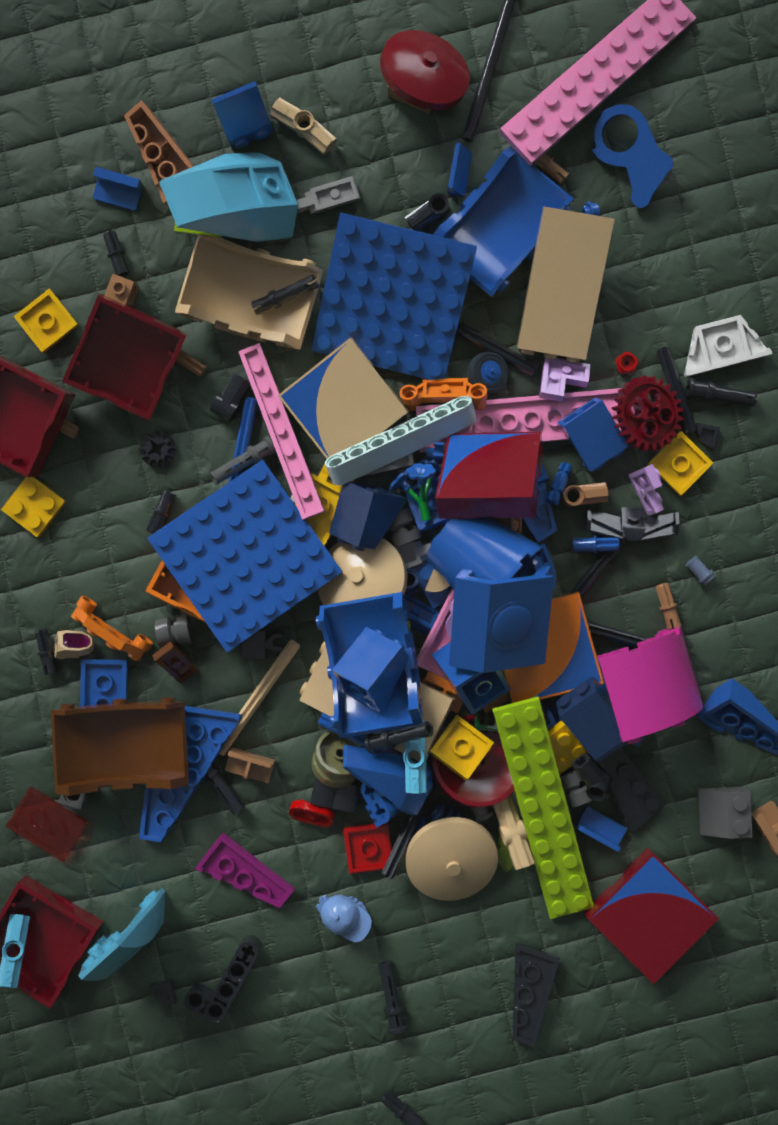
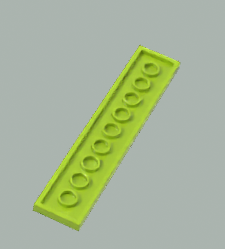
M539 697L493 708L549 917L553 919L590 909L594 904Z

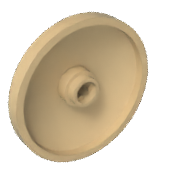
M382 538L376 549L366 548L365 551L351 548V543L337 542L328 551L342 570V574L318 590L323 605L402 592L404 596L407 586L406 565L399 551L387 540Z
M449 817L425 825L413 836L406 850L405 863L410 881L420 892L434 899L452 901L472 896L490 882L497 868L498 853L491 834L482 825L466 818Z

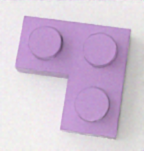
M545 357L539 398L562 402L565 384L587 388L590 364Z
M653 464L629 474L647 515L649 516L664 510L662 498L654 490L662 486L661 475L654 468Z

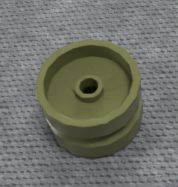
M330 730L326 731L319 738L312 757V770L315 777L322 784L332 788H343L351 785L357 778L343 768L344 746L365 747L345 737L339 738L338 734Z

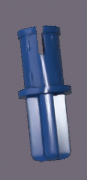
M594 536V538H574L573 540L574 553L594 552L598 554V551H618L620 549L619 538H598Z

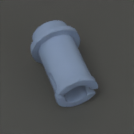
M697 555L685 564L699 579V583L702 582L705 585L714 578L713 570H709L699 560Z

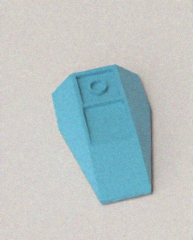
M259 152L223 154L159 182L178 228L256 242L286 239L293 236L298 203L281 162Z
M163 888L158 892L153 890L144 898V901L139 905L141 907L140 911L123 932L119 933L116 931L107 938L102 936L93 944V947L87 952L89 957L81 965L82 968L78 975L81 980L98 981L112 976L155 937L164 923L165 890Z

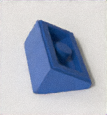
M461 143L455 144L447 193L448 195L464 197L472 153Z
M410 595L404 596L409 616L407 621H410L411 628L428 636L440 611Z

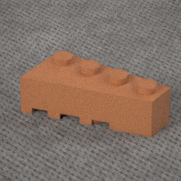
M141 100L124 117L141 150L142 157L150 170L163 203L168 206L159 182L195 165L153 111Z

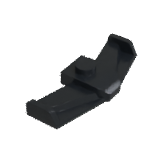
M589 507L586 508V531L619 538L627 543H639L640 541L678 535L679 511L645 518L644 508L621 507L620 517L591 510Z

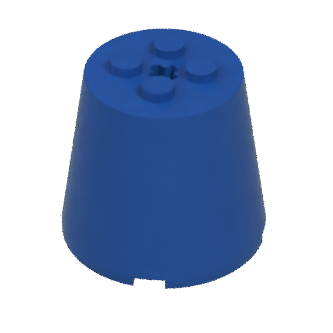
M492 517L448 519L444 525L445 527L432 540L426 560L454 590L455 577L463 569L471 570L472 577L486 580L527 577L538 563L535 560L536 556L541 557L544 548Z

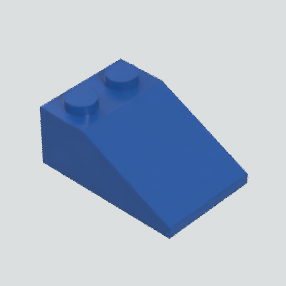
M255 81L211 99L231 149L235 147L237 149L243 148L250 141L255 139L262 140L273 132Z

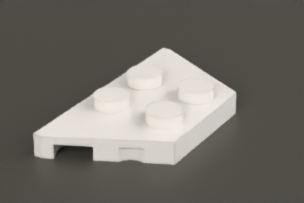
M741 315L696 326L692 334L684 376L689 377L766 357L772 354V350L766 348L759 340L758 334L748 327V323Z

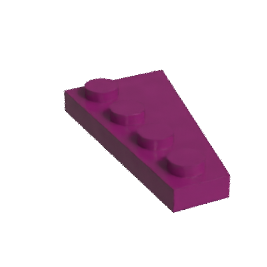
M224 832L195 867L197 871L213 875V878L233 884L234 888L241 891L244 889L252 893L254 897L278 908L284 904L295 889Z

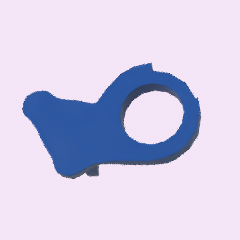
M618 104L607 108L601 113L602 115L596 123L594 132L596 148L592 149V151L604 163L627 168L632 186L631 201L636 207L643 208L650 203L654 192L674 167L673 159L658 147L643 114L635 107ZM623 115L633 118L636 122L638 137L635 144L629 150L621 153L613 152L605 144L604 129L614 117Z

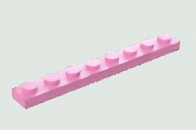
M258 343L238 351L302 520L324 513L323 505L283 402L278 397L280 393L261 344Z

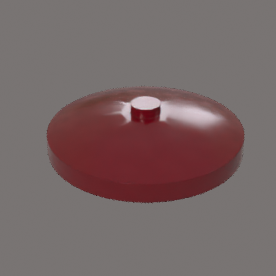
M420 30L402 31L393 35L386 42L381 53L380 69L386 83L399 97L414 106L428 110L448 109L458 104L468 89L470 74L464 58L455 47L437 35Z
M475 715L461 717L474 727ZM480 715V725H484V715ZM489 717V725L493 726V718ZM448 724V725L441 731V733L438 735V737H437L435 743H436L437 740L440 738V736L443 734V732L446 730V728L449 726V724ZM479 731L493 741L494 744L467 781L431 755L434 778L441 790L453 801L467 807L485 808L500 803L514 791L499 731L497 734H493L490 731L488 733Z

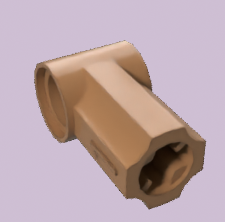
M606 482L572 485L564 489L563 494L560 495V500L567 507L608 502V488ZM569 490L576 492L577 499L575 502L568 500L567 493Z

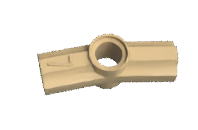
M280 97L272 106L271 118L296 131L298 136L305 138L323 155L333 148L337 139L319 124L309 111L300 110ZM302 121L310 122V125L306 128L299 126Z

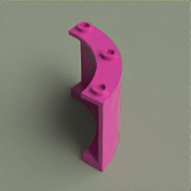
M681 626L657 631L658 633L655 637L637 643L638 648L629 651L628 647H624L597 656L622 742L627 741L628 744L637 743L642 740V736L668 727L685 725V720L701 712L703 709V702Z

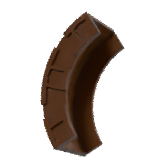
M174 697L161 698V701L127 702V699L122 698L113 699V703L77 707H75L74 703L60 704V709L51 710L55 794L72 796L96 792L98 788L112 787L115 790L135 788V785H146V788L174 789L189 785L184 702H177Z

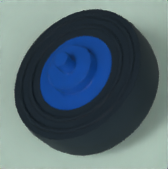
M484 352L471 360L468 367V378L472 385L476 383L485 385L487 394L495 393L505 386L508 380V367L500 355L494 352Z

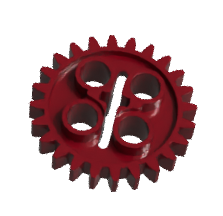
M645 375L631 379V382L624 384V388L618 390L620 396L613 399L618 405L612 407V410L616 411L617 415L612 416V419L618 420L614 428H621L618 436H626L625 444L632 442L633 449L640 447V451H654L664 448V445L671 444V439L677 437L675 431L682 428L677 422L683 420L681 416H678V412L683 411V408L677 407L681 399H674L677 391H669L671 384L663 386V379L656 380L655 376L647 378ZM632 407L635 410V415L631 411ZM644 426L647 427V430H648L647 434H646V432H645V430H644Z

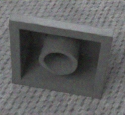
M744 787L698 788L700 835L728 839L752 838L751 793Z

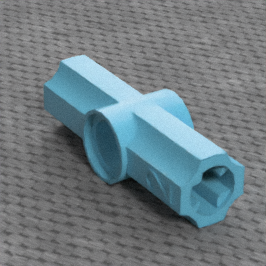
M426 738L405 743L403 759L405 762L406 793L427 792L426 761L428 754L426 751ZM412 750H417L421 754L419 763L411 760L410 753Z
M10 914L0 965L1 988L18 989L30 916ZM11 946H19L20 953L18 956L11 958L7 955V951Z

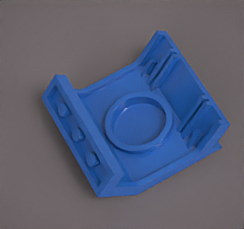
M541 565L532 576L500 580L472 577L471 570L463 569L455 577L449 666L487 673L545 664L554 577L550 575L551 566Z

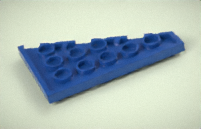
M185 706L189 785L174 789L146 788L145 785L139 839L155 842L165 840L242 719V714Z

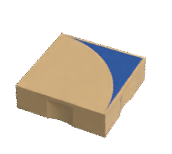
M353 338L345 341L278 395L326 459L375 435L381 434L409 412L391 387L384 382Z

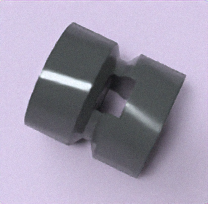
M410 507L401 510L387 530L392 531L390 538L395 548L422 537L417 525L412 523L414 517Z
M188 614L174 616L173 620L169 617L155 619L156 639L160 648L170 641L173 644L177 642L179 645L193 643V629Z
M573 767L560 775L562 787L566 790L564 794L569 807H577L593 800L587 796V785Z

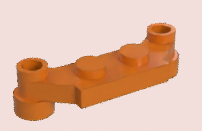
M468 378L423 379V383L417 387L405 385L399 392L401 401L408 411H415L416 406L421 403H446L461 396H469L472 399L474 409L483 410L487 405L486 400L488 397L485 385L480 383L472 385L469 383Z
M82 595L76 603L77 607L71 617L77 622L83 623L82 625L87 628L89 634L104 639L106 645L111 649L125 651L131 659L139 662L144 653L148 652L152 647L153 642L148 637L138 634L134 641H132L95 616L92 612L97 604L92 599Z

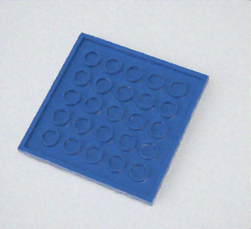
M341 212L311 351L329 355L349 338H353L373 366L429 380L445 379L477 245Z
M263 460L147 538L227 653L342 574L340 567L307 521L302 520L299 510Z

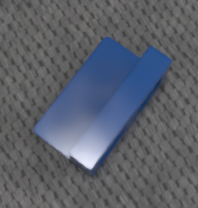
M95 167L93 176L97 183L93 199L131 211H137L144 188L140 179Z
M586 805L575 824L578 830L619 852L621 850L619 843L627 828Z

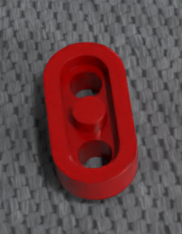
M303 799L293 801L289 809V815L294 820L320 827L332 826L335 818V813L331 808L314 805Z

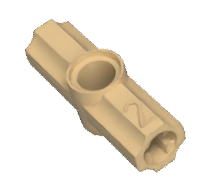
M512 796L507 797L500 803L493 805L500 824L499 832L502 841L508 848L515 870L535 863L527 843L528 837L525 826L518 817Z

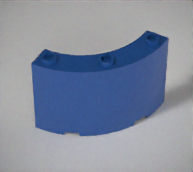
M511 146L500 154L484 176L487 180L486 183L483 182L477 190L474 189L462 203L460 211L457 214L453 213L434 233L436 236L477 245L469 279L491 297L497 291L502 293L510 283L508 281L509 278L526 259L531 261L534 257L543 207L571 211L572 208L569 205L574 200V198L534 165L529 166Z
M402 592L320 606L319 616H316V624L318 630H322L329 659L327 674L329 679H332L334 715H331V725L333 729L337 730L339 738L401 729L423 723L422 699L418 694L420 677L413 634L408 629L407 619H409ZM366 627L373 631L376 629L380 630L392 641L393 639L400 641L405 646L404 650L409 658L382 714L346 694L332 671Z

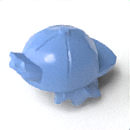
M324 895L319 898V904L316 905V908L321 915L322 922L335 935H341L352 942H360L367 936L372 920L363 902L358 901L353 896L346 897L344 895H335L329 898Z

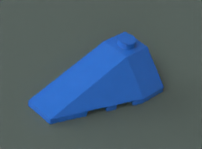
M733 678L718 686L703 706L701 712L698 713L697 718L715 731L722 733L725 730L735 734L734 738L738 740L748 739L755 742L756 747L778 755V721L747 688Z
M351 745L344 746L343 768L363 784H370L376 789L375 793L380 797L385 796L392 802L391 806L412 816H416L419 813L433 786L431 764L426 762L427 792L406 793L403 755L382 751L370 754L366 748ZM411 758L413 762L419 763V761Z

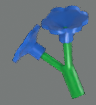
M421 460L420 463L414 464L412 467L407 468L404 473L399 474L389 486L390 492L400 487L418 502L422 521L431 520L427 498L431 481L434 480L435 475H440L442 465L435 460ZM408 477L410 479H417V484L420 486V497L411 489L412 486L407 482Z

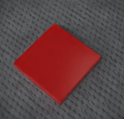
M389 821L378 827L374 823L344 827L349 874L383 870L392 851Z

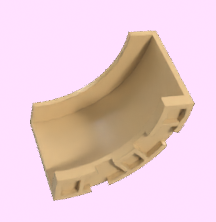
M198 235L175 313L200 323L202 321L213 324L216 329L263 343H266V340L276 343L277 346L300 350L318 288L282 303V306L279 308L273 307L259 315L254 310L262 305L252 308L251 302L268 295L269 291L280 290L311 274L316 279L308 284L318 281L319 285L324 270L316 267V263L309 259H303L302 261L272 256L266 250L257 249V251H254L221 237Z

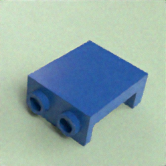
M596 397L557 422L560 429L567 434L583 461V467L590 472L601 469L606 461L619 457L624 453V449L629 447L628 444L624 443L625 438L618 436L621 431L619 428H614L616 423L612 419L603 400Z

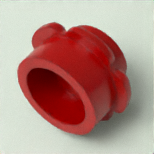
M623 352L622 355H618L615 361L617 370L622 374L633 373L638 365L637 357L631 352Z

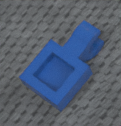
M434 442V448H427L425 460H435L442 465L445 449H443L444 442Z

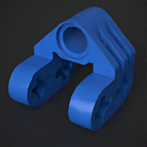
M365 783L361 785V793L367 803L365 808L376 827L387 823L397 813L401 812L391 806L392 802L385 796L380 797L375 793V788Z

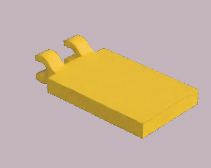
M324 464L318 476L311 474L325 512L306 519V521L322 544L326 546L331 537L329 531L342 485H334L329 480L330 475Z

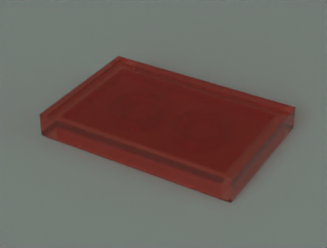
M31 786L7 822L6 827L64 862L89 821L66 809L57 801Z

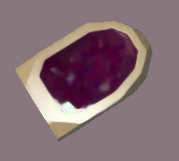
M58 631L55 638L54 656L58 659L79 658L93 651L94 641L89 634L82 631Z

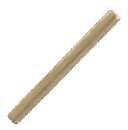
M291 639L239 712V714H242V719L223 747L220 755L224 756L300 648L299 643Z

